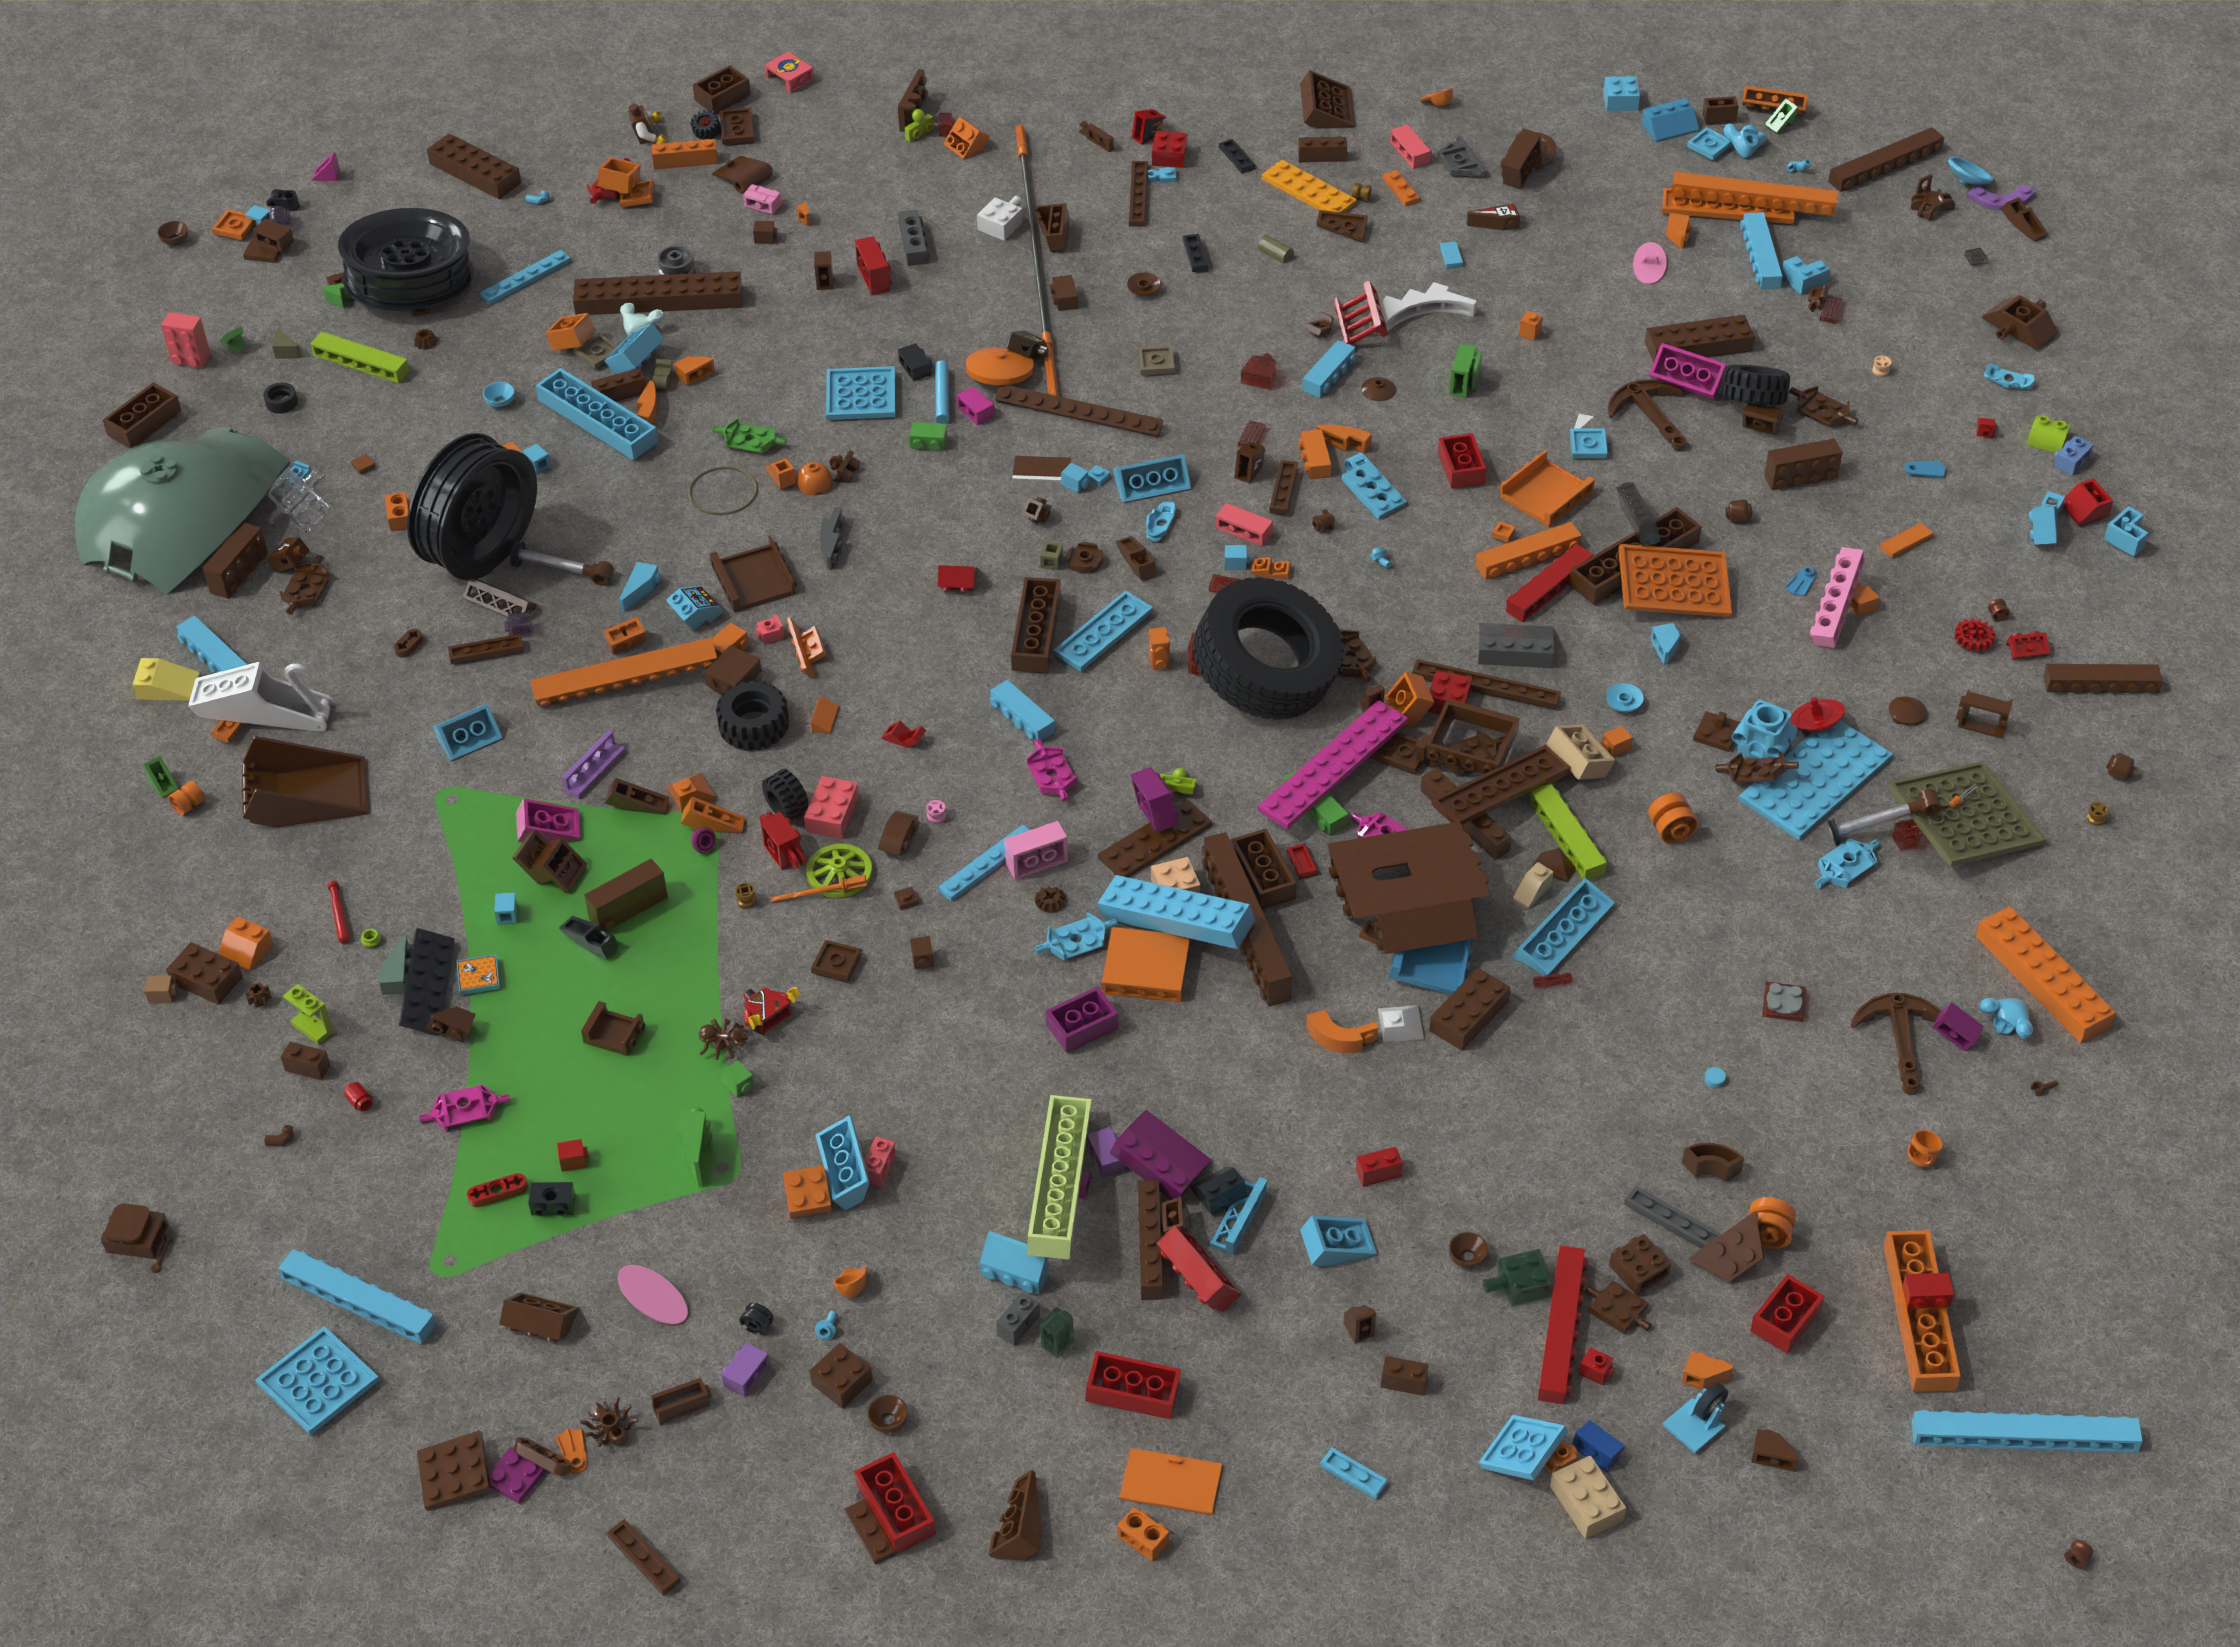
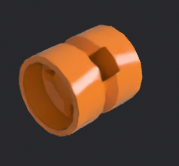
M189 781L181 787V790L177 789L170 794L168 799L173 808L183 816L193 809L192 806L196 807L204 802L205 795L195 782Z

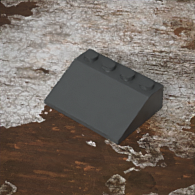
M1479 623L1478 664L1552 668L1554 654L1553 627Z

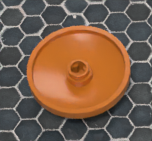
M1005 347L980 349L970 354L966 359L967 374L978 382L990 385L1016 384L1028 379L1034 371L1032 358Z

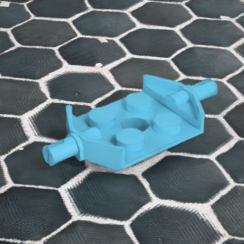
M1848 839L1820 858L1818 867L1822 877L1815 881L1816 887L1821 888L1824 884L1831 883L1847 888L1849 882L1872 866L1876 868L1877 858L1873 850L1880 847V842L1874 840L1870 844H1864ZM1844 858H1851L1853 861H1847Z
M1086 913L1087 918L1053 930H1051V926H1048L1047 941L1035 946V951L1039 954L1048 950L1049 953H1053L1060 959L1066 960L1104 947L1105 933H1107L1108 929L1117 927V921L1114 918L1107 922H1102L1092 914ZM1074 938L1081 939V941L1078 943H1075L1071 940Z

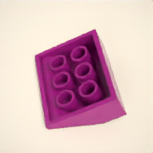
M1145 1110L1121 1134L1110 1151V1154L1144 1180H1159V1192L1170 1200L1182 1197L1211 1162L1209 1157L1148 1110Z

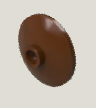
M1141 272L1132 275L1128 279L1127 287L1134 294L1142 296L1151 295L1159 290L1160 279L1154 274Z
M1374 377L1366 380L1362 384L1361 390L1363 395L1370 400L1384 401L1390 399L1395 394L1396 387L1392 381L1386 378Z

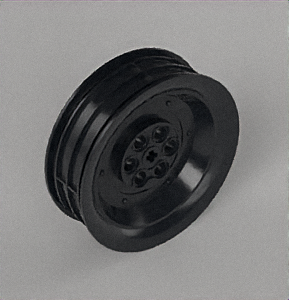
M398 208L367 215L349 225L342 232L338 240L339 254L343 259L344 273L342 281L344 289L356 301L382 310L413 311L444 304L462 294L472 282L473 267L469 261L468 252L470 243L469 232L465 225L455 217L431 209Z
M482 433L465 434L448 443L425 468L410 501L407 517V534L414 553L426 562L438 564L446 568L451 575L461 580H469L470 577L479 579L491 573L511 555L514 543L517 540L521 541L531 521L537 498V477L530 459L517 450L507 449L499 445L493 438Z

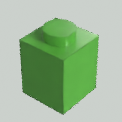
M738 1060L721 1070L722 1083L736 1097L749 1092L753 1087V1075Z

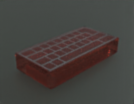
M1827 296L1820 321L1836 324L1843 298Z
M1249 420L1238 441V447H1243L1248 442L1258 444L1266 429V424Z

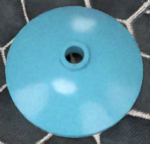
M1951 156L1948 159L1951 170L1960 178L1959 181L1965 185H1987L1992 183L1993 177L1979 166L1955 156Z

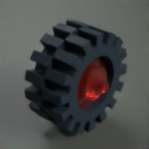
M703 110V113L699 111L698 115L694 114V118H691L692 122L690 124L693 133L699 139L702 137L703 140L707 137L712 139L711 136L716 137L715 133H720L721 124L718 115L714 111L708 110L706 112V110Z

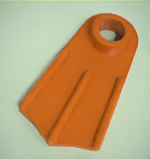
M567 1428L555 1438L562 1456L571 1462L569 1471L580 1473L587 1467L583 1430ZM575 1461H580L579 1465H573Z

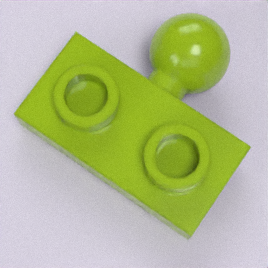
M921 109L914 110L912 118L915 122L905 127V139L911 142L933 130V116L930 114L925 116Z
M1177 768L1173 771L1172 775L1160 774L1162 781L1166 782L1168 790L1179 792L1183 795L1194 793L1197 779L1187 778L1188 775L1185 769Z

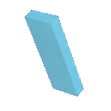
M1333 1447L1320 1462L1321 1468L1376 1500L1388 1485L1386 1478Z

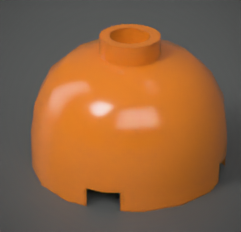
M810 462L803 465L797 474L799 490L811 496H815L816 493L820 492L821 494L826 493L832 486V477L829 469L819 462Z

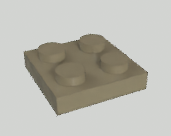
M599 333L587 340L581 348L574 349V354L593 369H597L606 364L604 360L618 346Z
M1172 345L1138 347L1141 375L1175 373Z

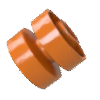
M1672 792L1662 795L1648 809L1649 818L1656 827L1662 841L1667 844L1685 841L1698 828V819L1681 793Z

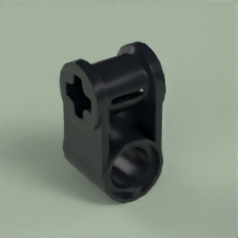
M274 189L271 192V197L266 201V205L271 210L296 211L300 208L299 200L294 190Z

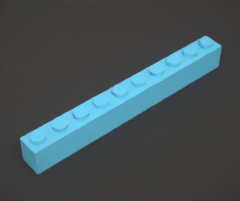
M1928 1410L1914 1412L1911 1422L1914 1445L2138 1453L2142 1444L2139 1418L2126 1416L2114 1418L2107 1416L2086 1417L2084 1415L2063 1416L2061 1414L2052 1416L2040 1414L2021 1415L2017 1413L1996 1414L1994 1412L1974 1413L1970 1411L1964 1413L1951 1411L1930 1412Z

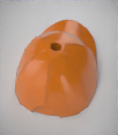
M1453 88L1428 94L1420 99L1421 103L1431 101L1437 107L1448 105L1453 99Z
M868 1266L859 1269L847 1268L834 1280L833 1285L835 1289L846 1298L858 1296L865 1288Z

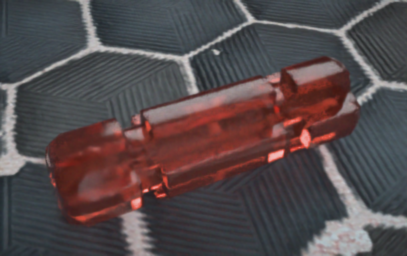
M1571 973L1533 977V986L1535 988L1542 987L1543 985L1553 986L1560 985L1561 983H1572Z

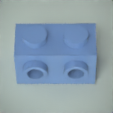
M2075 435L2070 441L2068 440L2061 450L2059 449L2056 452L2054 466L2073 475L2091 457L2094 444Z

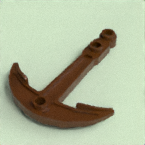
M1649 379L1629 382L1614 392L1608 405L1609 418H1613L1623 408L1624 403L1632 400L1656 425L1662 436L1669 443H1672L1674 450L1681 451L1686 446V438L1680 436V431L1665 417L1648 395L1656 392L1657 396L1681 395L1683 390L1667 382Z
M1887 993L1874 997L1858 1009L1853 1017L1851 1027L1855 1028L1864 1022L1871 1021L1875 1018V1015H1890L1899 1057L1898 1068L1900 1080L1903 1082L1902 1090L1908 1095H1915L1919 1090L1920 1083L1917 1080L1916 1059L1913 1057L1908 1013L1922 1015L1923 1020L1935 1022L1941 1010L1927 1000L1907 993Z

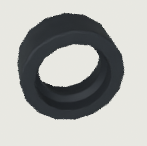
M274 383L268 386L263 393L266 408L273 413L289 412L298 403L295 388L288 383ZM280 395L289 396L288 398L280 401L272 400L273 398Z

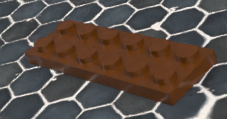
M1187 799L1175 806L1179 815L1176 817L1178 825L1156 832L1149 822L1098 853V859L1115 875L1130 877L1211 827L1212 821Z

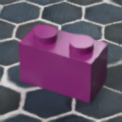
M1952 1002L1940 1011L1932 1028L1964 1051L1976 1043L1984 1027Z

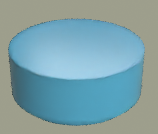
M1712 1067L1706 1071L1704 1080L1708 1086L1719 1088L1724 1085L1726 1075L1722 1069Z

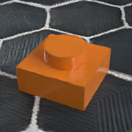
M1499 521L1492 531V537L1508 543L1514 535L1516 527Z

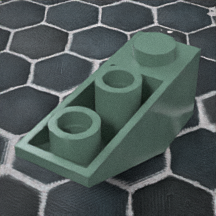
M406 935L402 936L380 967L379 984L382 995L404 993L410 961L409 955H411L412 944L408 943Z

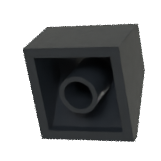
M1224 1167L1190 1186L1191 1190L1212 1216L1248 1196L1245 1180L1234 1167Z

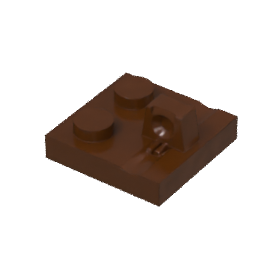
M1705 711L1693 736V741L1729 752L1734 742L1732 734L1740 722L1727 718V713L1721 711L1719 715Z

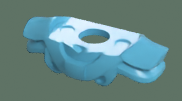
M1988 364L1984 372V377L2005 388L2032 389L2034 386L2035 377L2032 374L2025 373L2023 375L2001 369L1995 364ZM2010 375L2014 378V380L2008 382L2004 379V377Z
M1162 502L1158 509H1153L1147 516L1146 534L1148 540L1156 542L1166 534L1177 509L1173 502ZM1160 521H1166V522H1167V523H1166L1165 525H1163V526H1158V525H1157Z

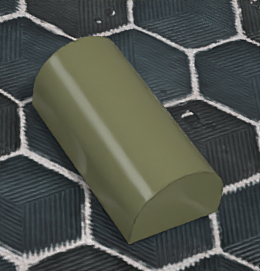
M1268 235L1262 236L1258 243L1259 251L1282 263L1294 255L1292 248Z

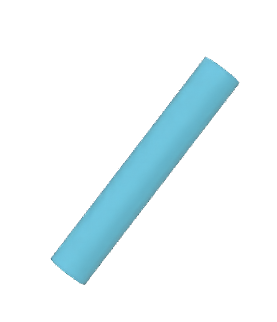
M938 361L935 364L936 422L940 424H947L950 421L949 365L946 361Z

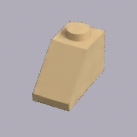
M1537 862L1525 874L1513 896V900L1529 909L1552 886L1554 871Z

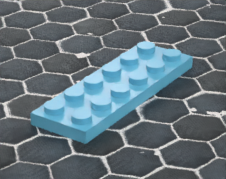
M1125 590L1053 650V655L1082 672L1153 613V607Z

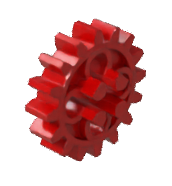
M1971 618V621L1964 619V623L1959 622L1958 626H1956L1954 639H1957V644H1962V649L1967 647L1968 651L1975 649V652H1978L1979 649L1985 651L1986 647L1990 649L1991 645L1994 644L1996 632L1992 631L1993 626H1987L1988 622L1982 623L1981 619L1975 621L1974 618Z

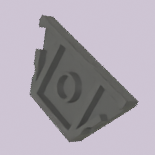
M1461 135L1456 138L1454 143L1449 142L1446 147L1438 151L1437 157L1450 175L1486 177L1487 171Z

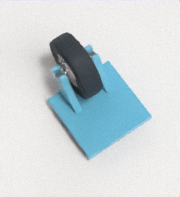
M1716 1383L1708 1389L1704 1388L1703 1392L1698 1393L1696 1399L1691 1398L1664 1421L1662 1426L1696 1454L1725 1429V1425L1719 1421V1418L1725 1409L1724 1402L1727 1399L1728 1390L1720 1383Z

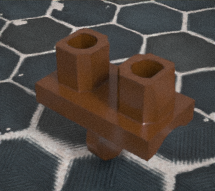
M849 450L844 460H842L843 457L841 455L832 456L829 460L831 469H837L834 482L838 483L840 479L848 483L850 482L854 472L847 468L856 472L861 462L853 457V451Z

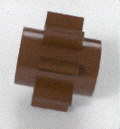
M255 983L250 985L249 991H245L248 1004H254L256 1008L267 1005L268 999H272L268 985L263 986L261 983Z

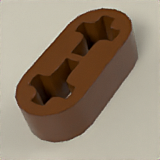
M419 629L407 631L394 645L396 656L401 658L408 657L423 642L421 631Z

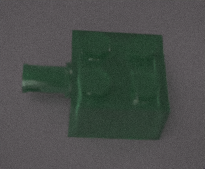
M1540 1249L1499 1258V1277L1483 1280V1287L1486 1293L1504 1289L1511 1307L1551 1298L1553 1294L1554 1282Z

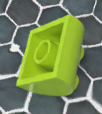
M2037 415L2031 427L2026 445L2056 453L2064 447L2071 431V425L2066 424L2062 420L2055 421L2047 416Z

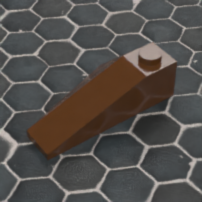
M1033 1470L1016 1479L1007 1500L1010 1507L1004 1514H1001L999 1519L1003 1524L1000 1531H995L991 1538L988 1555L992 1558L1025 1560L1031 1555L1037 1554L1040 1550L1042 1529L1036 1474Z

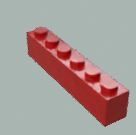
M1578 544L1571 549L1569 548L1560 558H1556L1550 566L1545 567L1540 574L1534 576L1525 586H1521L1515 594L1507 598L1506 612L1519 621L1524 622L1569 586L1571 569L1591 558L1593 554Z

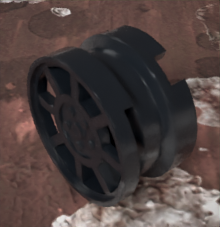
M754 1302L749 1303L746 1306V1312H743L740 1316L739 1322L741 1326L745 1325L747 1327L746 1330L754 1334L759 1332L760 1335H764L769 1328L768 1324H771L774 1320V1316L765 1306Z

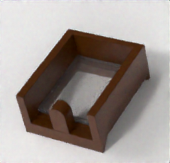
M1968 689L1966 696H1962L1959 707H1962V709H1958L1956 719L1959 720L1958 727L2002 739L2013 700L2003 701L1969 692L1970 690Z

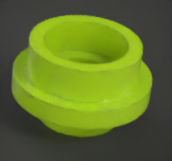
M367 929L362 933L361 942L365 947H374L381 941V936L375 929Z

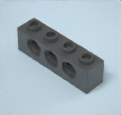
M918 210L898 212L899 226L908 266L926 264L930 253L929 247H926L928 246L927 237H923L925 236V228L922 216H919Z

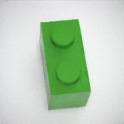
M912 422L909 435L910 448L945 450L947 424Z

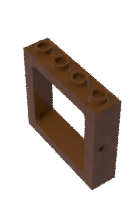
M1448 698L1427 741L1425 758L1486 774L1504 764L1518 733L1520 718ZM1456 719L1505 733L1506 735L1495 760L1492 761L1441 746L1451 722Z

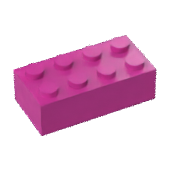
M1661 343L1649 376L1652 380L1667 382L1681 390L1716 401L1727 365Z

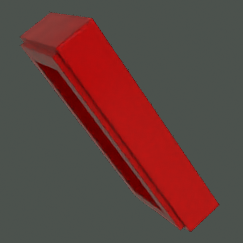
M1305 843L1287 848V854L1299 880L1318 875V870Z

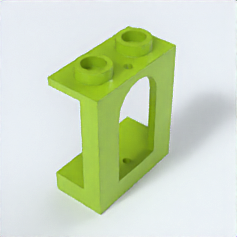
M299 984L283 995L285 1000L300 1011L297 1016L290 1020L291 1025L319 1045L334 1033L324 1002ZM318 1011L320 1013L321 1020L314 1015Z

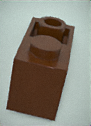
M454 1007L432 1014L426 1028L435 1033L448 1036L455 1041L464 1042L476 1014L460 1007Z

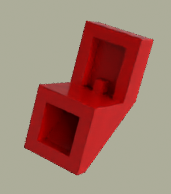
M900 720L889 725L881 738L909 748L919 743L926 730L922 725L909 730Z

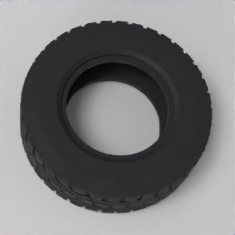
M1251 577L1228 584L1214 596L1197 626L1193 642V652L1200 674H1203L1202 677L1205 682L1209 684V687L1215 693H1218L1221 699L1226 700L1234 708H1239L1238 710L1250 713V715L1261 716V718L1282 720L1283 718L1290 719L1307 713L1323 699L1340 670L1343 660V642L1341 634L1338 632L1339 628L1336 622H1333L1334 619L1330 613H1327L1323 605L1319 604L1314 597H1310L1307 592L1302 589L1299 590L1298 587L1292 584L1288 585L1284 581H1275V579L1271 578L1264 579L1263 577H1255L1253 579ZM1246 628H1259L1278 635L1294 651L1298 666L1283 669L1271 667L1258 661L1244 648L1238 631Z

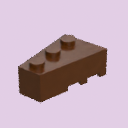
M1067 204L1034 206L1049 250H1066L1070 221Z

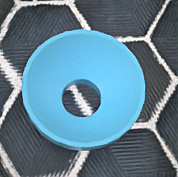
M494 382L484 389L483 397L490 406L500 408L508 405L514 399L515 392L513 386L509 383ZM500 398L505 399L504 401L495 402L497 399Z

